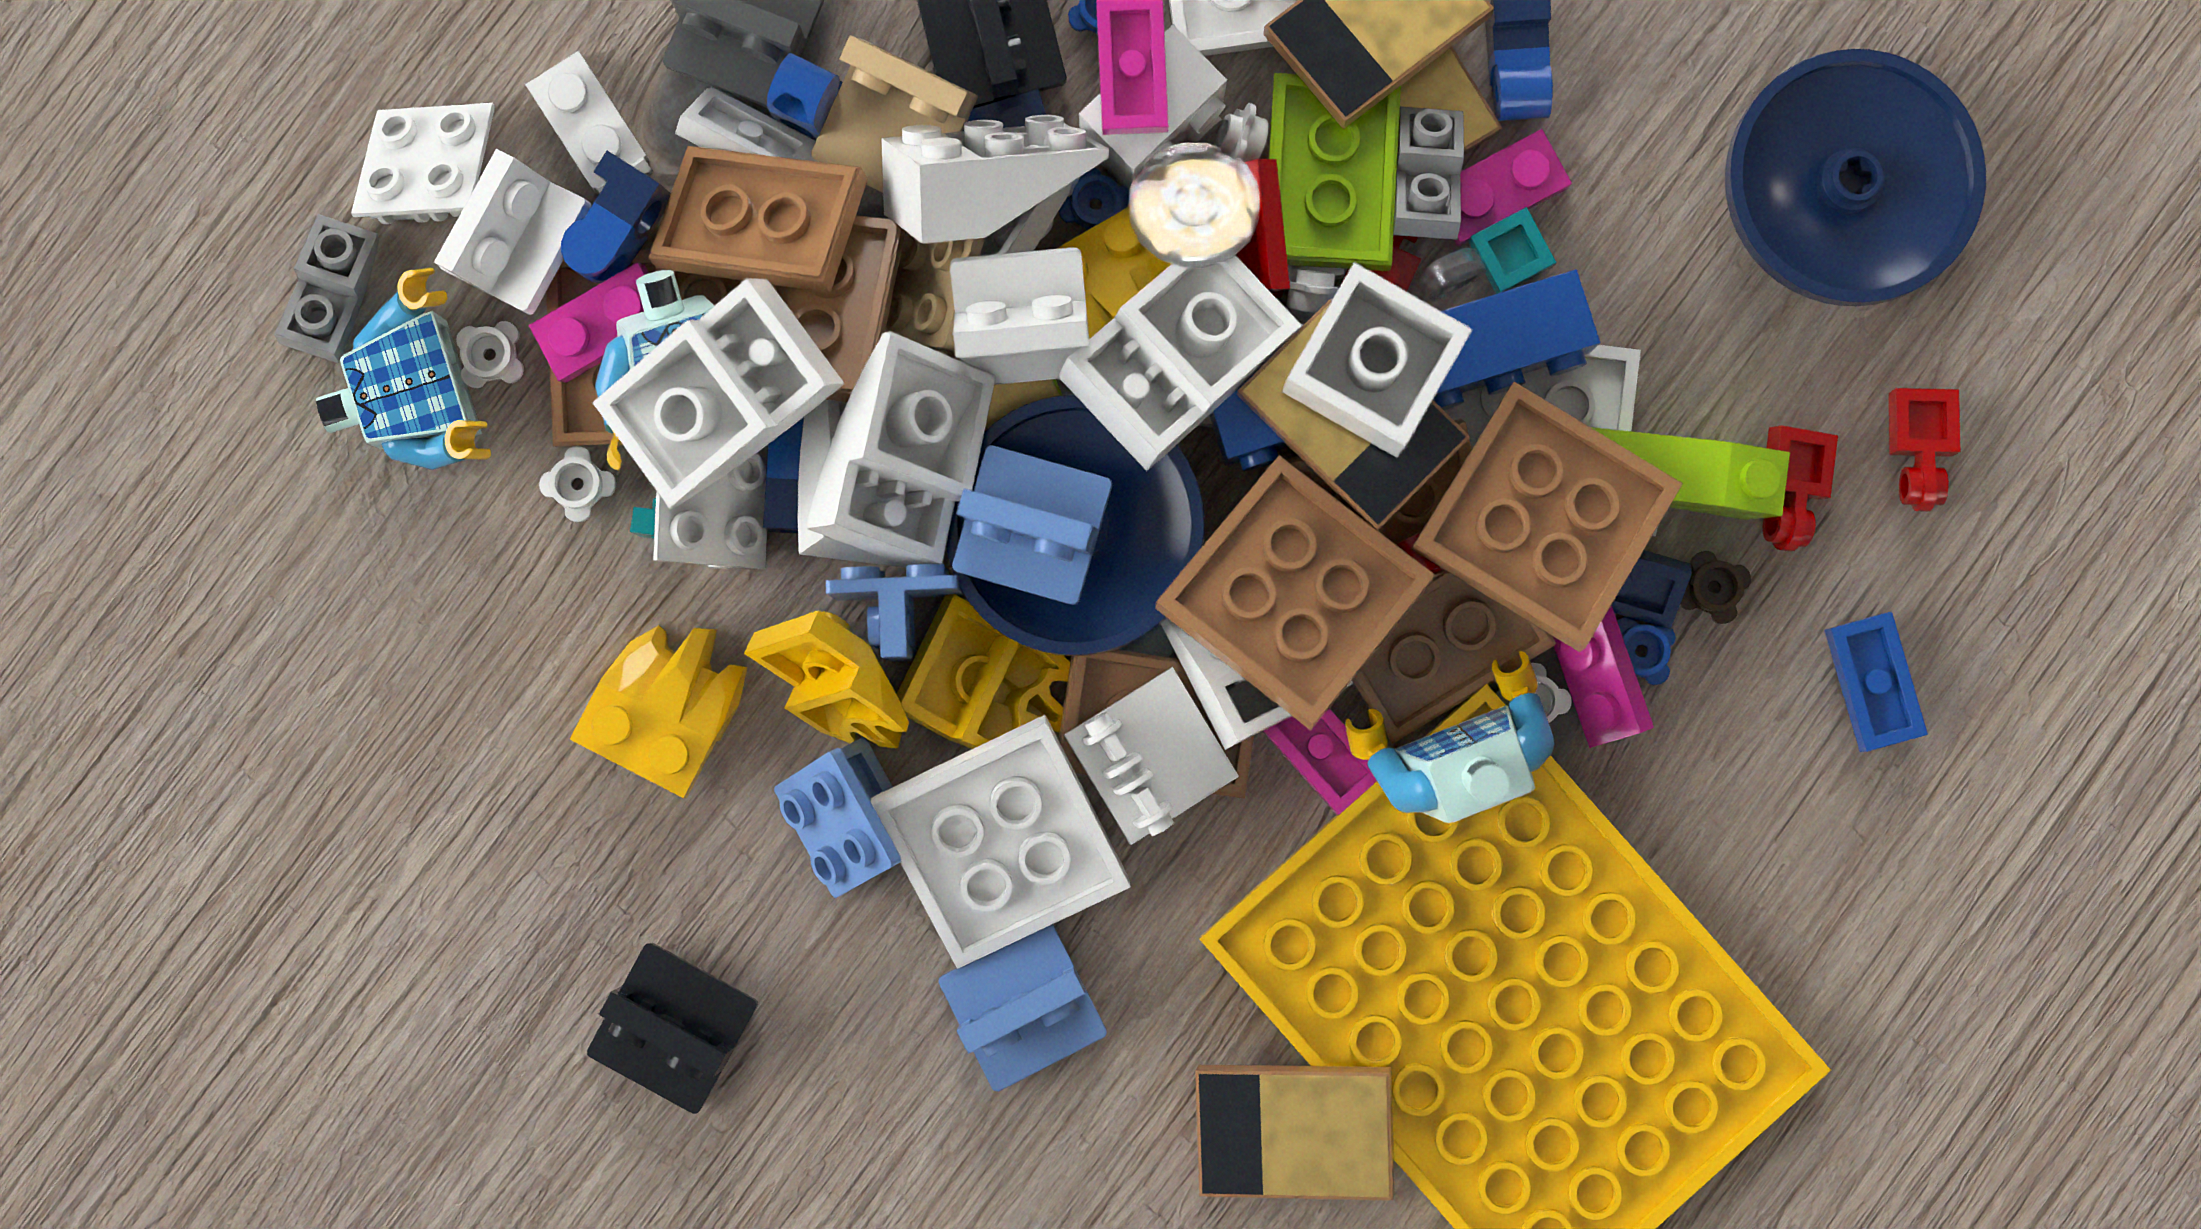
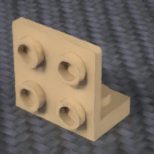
M850 35L839 58L850 64V68L811 151V156L819 162L861 167L868 178L866 185L883 193L881 138L902 136V128L913 125L938 126L941 128V133L963 131L964 123L967 122L979 96L865 40Z

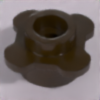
M1701 551L1695 554L1690 561L1692 574L1680 606L1685 610L1697 608L1710 614L1713 621L1718 624H1726L1733 621L1738 613L1736 605L1741 600L1744 589L1748 588L1751 583L1750 572L1743 565L1734 566L1726 561H1718L1715 554L1711 551ZM1712 581L1717 582L1720 587L1719 591L1715 594L1711 593L1708 589V585Z

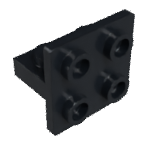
M917 0L936 75L978 95L979 97L973 109L1037 89L1040 92L1066 84L1067 76L1047 0Z
M648 943L644 945L622 987L611 991L598 1015L603 1017L604 1020L587 1049V1055L684 1110L697 1114L703 1108L756 1011L758 1001L655 943Z

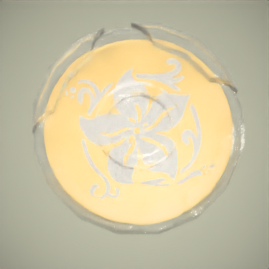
M1179 143L1156 152L1145 162V168L1138 174L1137 178L1135 175L1129 189L1130 224L1140 244L1158 259L1181 267H1210L1234 257L1250 242L1259 221V186L1249 167L1238 157L1233 160L1230 156L1222 154L1220 147L1208 143Z

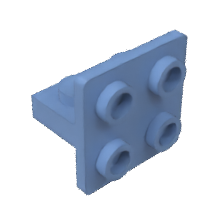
M988 446L985 450L974 491L964 488L957 510V515L964 518L965 523L952 564L953 569L958 573L1070 605H1076L1081 597L1111 493V480L1107 477L1000 447Z
M945 564L907 565L906 577L885 578V571H880V567L841 568V580H826V594L837 601L878 599L879 606L868 607L867 609L869 645L874 646L875 649L880 648L881 658L890 662L913 661L916 655L914 598L945 597L948 594L964 596L959 587V577L957 575H949V569L945 568Z
M864 737L842 748L837 747L827 752L774 787V791L780 801V810L784 819L798 833L811 857L810 861L814 874L827 886L834 898L843 895L901 862L900 854L870 802L871 797L893 786L867 739Z
M1053 924L959 969L955 968L939 978V985L959 1023L956 1031L967 1053L974 1052L991 1088L996 1092L1104 1038L1107 1034V1029Z

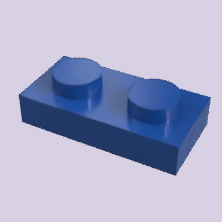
M1892 611L1825 629V635L1859 751L1868 752L1928 735Z

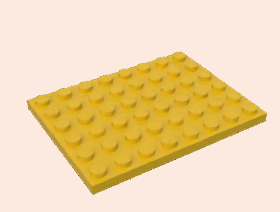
M1486 684L1474 695L1467 698L1426 736L1505 706V704ZM1551 755L1539 769L1532 771L1535 789L1530 793L1450 823L1422 812L1405 813L1399 811L1391 804L1378 782H1375L1340 815H1336L1199 937V940L1310 1066L1391 1067L1394 1161L1454 1229H1656L1831 1071Z

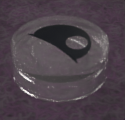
M1464 248L1430 264L1422 271L1420 280L1429 299L1436 300L1450 296L1472 285L1486 274L1487 269L1476 249Z

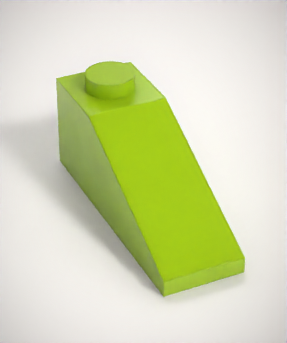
M1590 427L1683 483L1669 506L1671 508L1742 520L1779 517L1783 514L1790 452L1734 442Z

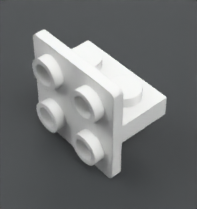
M496 149L434 263L447 273L531 315L536 311L564 259L561 253V240L564 232L572 223L585 218L592 205L583 197L548 181L516 158Z
M1073 247L955 258L951 261L950 273L955 309L953 336L956 358H960L961 362L996 376L994 385L1060 379L1058 374L1067 358L1079 347L1089 346L1080 249Z

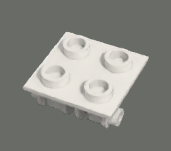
M493 103L377 110L351 212L352 216L377 218L382 224H392L395 220L414 219L416 222H427L430 217L434 221H445L449 212L452 217H459L479 180L495 105Z
M768 445L675 508H669L656 490L655 561L708 565V568L734 569V567L766 568L767 530L763 528Z
M1173 667L1064 734L1065 739L1130 845L1149 833L1155 836L1174 824L1173 818L1239 777Z

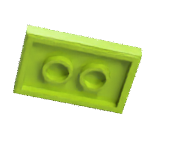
M1274 73L1269 159H1277L1288 265L1351 269L1353 264L1356 263L1367 270L1390 271L1393 250L1401 86L1343 129L1297 74Z

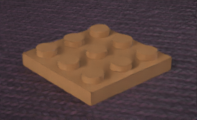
M1514 381L1411 550L1573 649L1581 652L1588 645L1683 483Z
M1278 456L1156 601L1155 609L1304 726L1312 730L1431 584L1435 575L1285 459Z

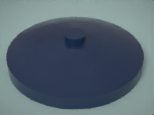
M1870 49L1836 50L1813 56L1788 68L1770 82L1748 106L1734 131L1727 153L1725 166L1726 200L1730 217L1744 247L1757 264L1778 283L1806 298L1838 306L1875 305L1903 297L1929 283L1949 267L1963 251L1977 226L1984 204L1986 191L1985 156L1981 139L1967 109L1956 94L1933 73L1908 59L1887 52Z
M1076 395L1050 397L1026 404L1008 413L984 432L972 491H974L985 450L988 446L1000 447L1107 477L1112 482V489L1081 597L1076 605H1070L956 572L952 564L965 519L957 515L960 501L955 502L946 542L947 554L953 574L959 577L960 589L979 615L996 630L1022 645L1042 652L1067 656L1095 655L1122 648L1141 639L1165 621L1167 617L1155 609L1156 601L1202 548L1205 540V510L1202 494L1194 472L1179 446L1176 445L1146 471Z

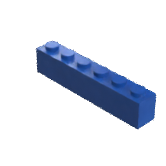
M1577 269L1440 311L1469 327L1472 331L1434 395L1433 400L1443 410H1447L1464 403L1462 393L1486 386L1488 394L1494 395L1507 391L1514 381L1519 385L1525 384L1524 373L1547 367L1550 376H1555L1585 366L1587 364L1585 355L1591 353L1601 342ZM1251 377L1209 415L1225 466L1240 462L1243 471H1250L1272 464L1279 456L1277 450L1289 447L1237 395V391Z

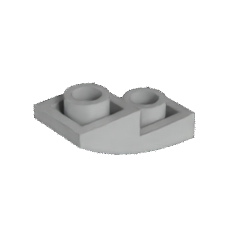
M1400 106L1393 235L1457 240L1461 224L1460 174L1464 160L1463 111Z
M320 214L317 215L294 267L298 277L297 284L274 334L279 344L336 363L340 362L369 282L380 240L378 233Z

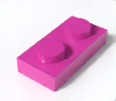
M1097 0L1102 135L1167 133L1168 104L1163 0Z
M1543 129L1461 171V224L1458 238L1454 240L1458 247L1467 243L1472 235L1526 207L1529 210L1571 186L1572 182Z
M638 262L528 325L558 381L567 383L601 363L606 345L617 337V321L621 318L644 312L636 280L649 274L645 265Z
M1612 606L1608 609L1586 648L1581 652L1552 636L1556 642L1554 648L1589 748L1654 728Z
M1330 708L1312 730L1291 716L1262 731L1336 815H1340L1377 782L1367 766L1368 760H1362L1352 755L1349 748L1346 726Z

